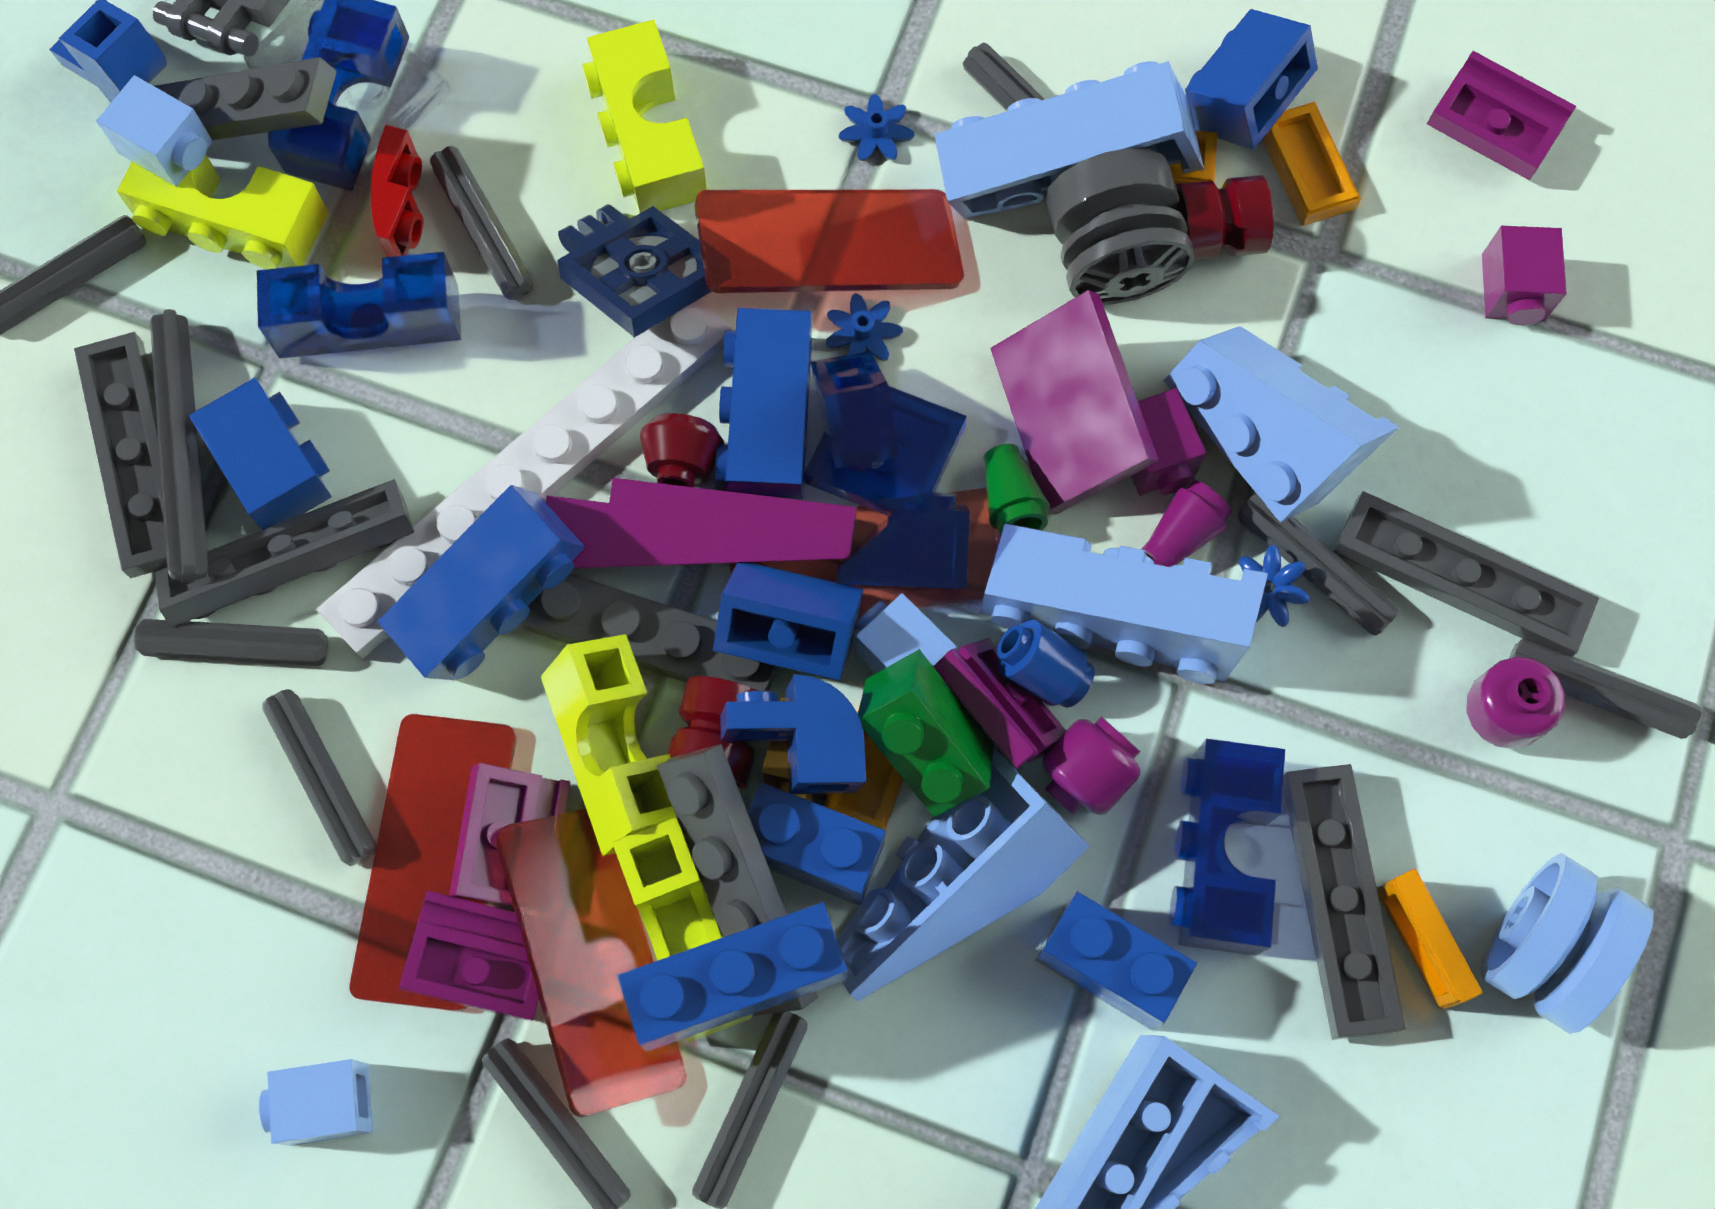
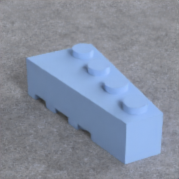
M1154 61L1138 63L1125 70L1124 75L1103 82L1097 80L1080 81L1069 86L1064 94L1045 100L1038 98L1023 99L1011 104L1006 112L987 118L981 116L965 117L954 122L951 129L934 134L947 202L964 219L1038 204L1043 200L1042 191L1048 190V187L1061 173L1080 161L1104 152L1126 148L1150 149L1164 155L1169 165L1181 163L1183 174L1204 170L1190 103L1169 61L1160 64Z
M1009 524L1004 525L980 613L992 616L991 620L996 625L1009 629L1014 625H1021L1028 620H1037L1080 649H1087L1090 645H1095L1115 651L1116 658L1128 664L1146 667L1151 666L1155 662L1178 669L1177 674L1180 677L1200 684H1213L1215 680L1225 682L1250 648L1268 573L1244 569L1242 579L1239 581L1211 575V562L1184 558L1183 565L1160 566L1155 565L1153 560L1146 556L1145 550L1120 545V548H1108L1103 554L1091 552V544L1083 538Z

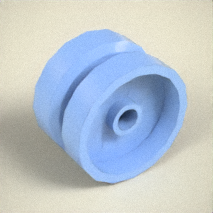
M1560 853L1552 857L1535 873L1505 914L1483 959L1481 976L1484 981L1513 999L1535 992L1534 1005L1537 1013L1565 1032L1572 1034L1581 1032L1595 1021L1614 1000L1632 974L1651 933L1654 911L1648 905L1619 887H1614L1597 895L1598 876L1570 857Z

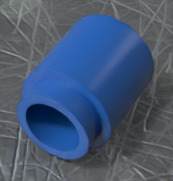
M1028 620L1021 625L1012 626L1005 632L998 644L999 673L1050 706L1061 705L1069 708L1076 705L1085 697L1093 683L1094 667L1087 661L1085 652L1037 620Z

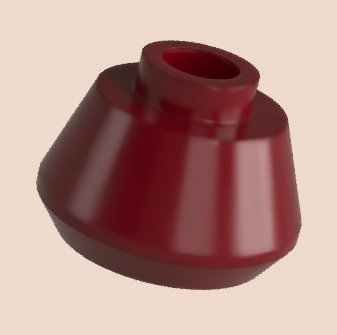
M668 413L658 415L650 420L640 432V441L647 470L657 478V483L694 487L695 484L704 482L715 466L716 449L720 445L725 444L713 424L702 418L687 414Z

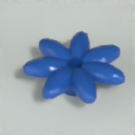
M872 94L868 101L867 112L854 106H846L844 109L847 118L855 125L842 130L839 133V139L849 143L860 141L857 154L860 161H866L873 154L876 146L888 160H895L897 149L894 141H910L914 138V131L912 129L897 124L906 114L905 105H897L884 111L880 96Z
M855 293L850 300L851 314L834 309L827 312L828 319L841 329L827 338L826 346L832 349L849 345L848 362L851 366L859 364L866 352V348L874 357L881 361L888 360L889 352L882 339L899 337L903 333V328L894 323L882 322L889 313V301H881L868 311L862 296Z
M1271 545L1267 549L1263 560V567L1250 557L1243 556L1239 559L1242 571L1248 569L1268 573L1256 622L1269 609L1275 622L1279 626L1285 627L1289 622L1286 602L1292 604L1309 603V594L1301 588L1291 585L1305 571L1306 564L1304 562H1293L1281 568V554L1276 545ZM1272 582L1275 585L1274 591L1271 589Z

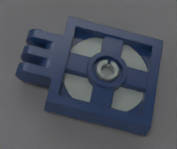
M607 204L596 211L597 219L592 215L579 219L577 221L579 231L571 225L558 231V237L562 246L569 252L557 259L560 278L634 338L730 281L729 262L654 206L629 219L612 205Z

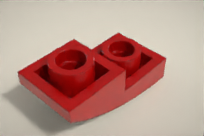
M385 124L373 163L371 178L372 220L376 236L390 265L401 268L409 248L414 249L418 245L423 233L424 218L411 193L419 184L422 173V160L416 152L408 130Z

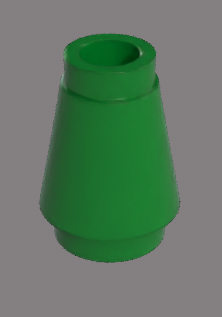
M1001 444L991 448L983 456L990 525L999 531L1000 537L1005 524L1042 531L1048 524L1046 514L1049 512L1050 504L1023 456H1021L1018 446L1014 444Z

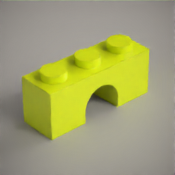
M655 20L586 37L591 61L581 65L591 99L602 96L606 107L605 111L597 113L606 146L609 148L618 145L622 160L613 162V166L623 198L634 195L639 213L652 206L659 211L708 198L704 166L688 118L667 123H654L642 117L649 109L676 100L671 67Z
M205 155L197 168L187 173L177 187L136 163L131 162L116 192L132 212V219L137 225L157 235L165 236L170 231L186 236L194 244L210 252L220 253L223 249L242 254L251 263L267 270H276L280 266L301 273L329 214L314 183L261 166H257L249 184L240 193L225 199H215L212 197L221 178L207 155Z
M623 634L567 644L541 675V679L602 856L616 853L612 841L676 817L657 765L671 759L670 754L647 759L639 746L635 732V711L640 700L647 694V690L627 635Z
M677 817L612 841L634 904L641 915L657 961L722 938ZM745 1016L684 1039L688 1043L694 1042L751 1019L752 1016Z

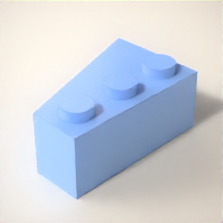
M1238 326L1199 340L1163 381L1170 389L1177 388L1186 409L1281 523L1319 504L1384 443L1399 426L1385 417L1375 419L1348 401L1350 395L1336 386L1329 388L1323 386L1301 372V364L1243 327Z
M1140 1035L1035 1209H1175L1181 1204L1178 1200L1209 1173H1217L1231 1160L1229 1156L1256 1132L1259 1130L1265 1131L1280 1116L1167 1037Z

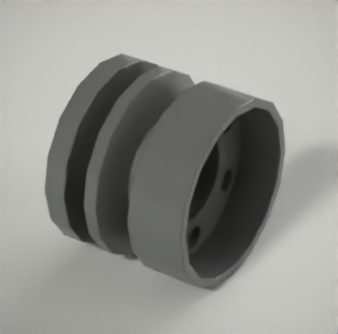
M1136 148L1104 152L1078 162L1061 173L1048 187L1046 203L1054 234L1060 243L1063 244L1061 260L1068 271L1066 279L1069 290L1074 297L1090 290L1098 293L1102 303L1105 305L1134 301L1165 289L1179 281L1192 268L1196 256L1192 242L1187 235L1186 221L1181 212L1176 210L1179 197L1170 166L1164 155L1150 149Z

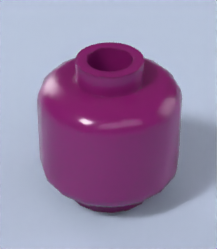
M1516 656L1500 660L1474 681L1467 694L1466 712L1471 726L1482 739L1503 748L1516 749L1531 745L1558 725L1565 710V693L1560 679L1548 666L1533 658Z
M1102 716L1096 723L1087 719H1078L1073 722L1059 738L1058 742L1043 757L1044 769L1053 779L1046 786L1045 790L1073 815L1082 806L1093 814H1106L1138 780L1140 768L1134 758L1141 751Z

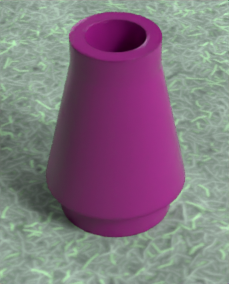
M1194 480L1186 489L1183 487L1178 488L1150 539L1141 549L1145 550L1146 556L1151 558L1155 565L1166 567L1178 565L1184 558L1189 557L1227 529L1224 521L1232 514V510L1226 501L1213 489L1198 480Z

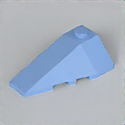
M994 747L989 789L936 817H932L917 840L907 836L896 852L902 863L886 887L877 888L869 892L837 939L848 970L847 980L842 982L848 993L857 1001L865 998L1042 894L1090 846Z

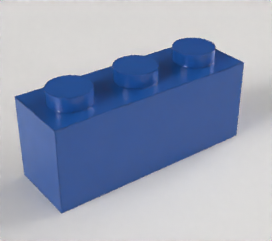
M737 308L736 331L725 330L723 364L724 367H733L732 387L721 386L719 421L720 424H729L728 444H722L716 449L715 480L725 481L728 492L803 500L812 353L811 311Z
M510 485L377 622L424 678L462 679L480 666L485 659L483 651L499 634L504 635L511 632L527 618L530 612L527 606L544 589L554 588L570 575L574 568L572 561L584 550L585 546L538 493Z
M822 902L618 974L617 977L638 1044L648 1052L846 981L848 970L825 904Z

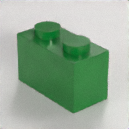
M920 649L865 680L858 711L862 728L933 817L989 789L994 744Z

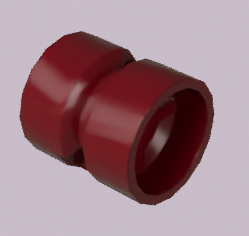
M1263 175L1227 178L1222 188H1218L1213 180L1178 183L1175 185L1179 197L1176 210L1181 212L1186 221L1187 235L1192 242L1196 256L1194 261L1215 259L1224 248L1230 256L1263 254L1269 251L1273 239L1274 214L1271 191Z
M692 676L688 678L678 712L680 718L688 727L677 729V733L671 738L667 754H670V757L673 758L721 744L738 789H746L754 761V749L747 742H721L720 715L726 702H737V694L758 690L717 677Z

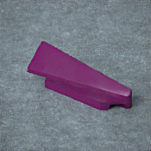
M612 478L609 503L555 496L546 497L547 505L585 546L584 550L572 561L574 568L845 559L850 555L857 510V507L619 478Z

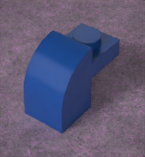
M97 0L49 49L62 66L97 86L109 102L115 99L134 75L150 83L167 66L165 56L136 17L106 0Z
M794 674L786 688V701H777V694L774 692L748 691L737 694V702H726L720 715L721 742L787 741L789 793H856L866 783L865 741L860 718L851 702L831 684L812 676Z

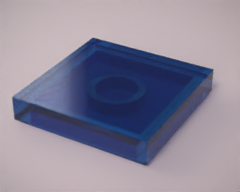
M854 373L804 473V482L807 485L919 528L966 427L967 416Z

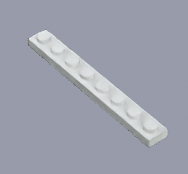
M699 299L635 337L413 526L414 533L397 539L317 607L316 610L362 660L390 637L377 621L510 485L538 493L546 502L547 496L556 494L723 350L725 330L733 331V329L702 299Z

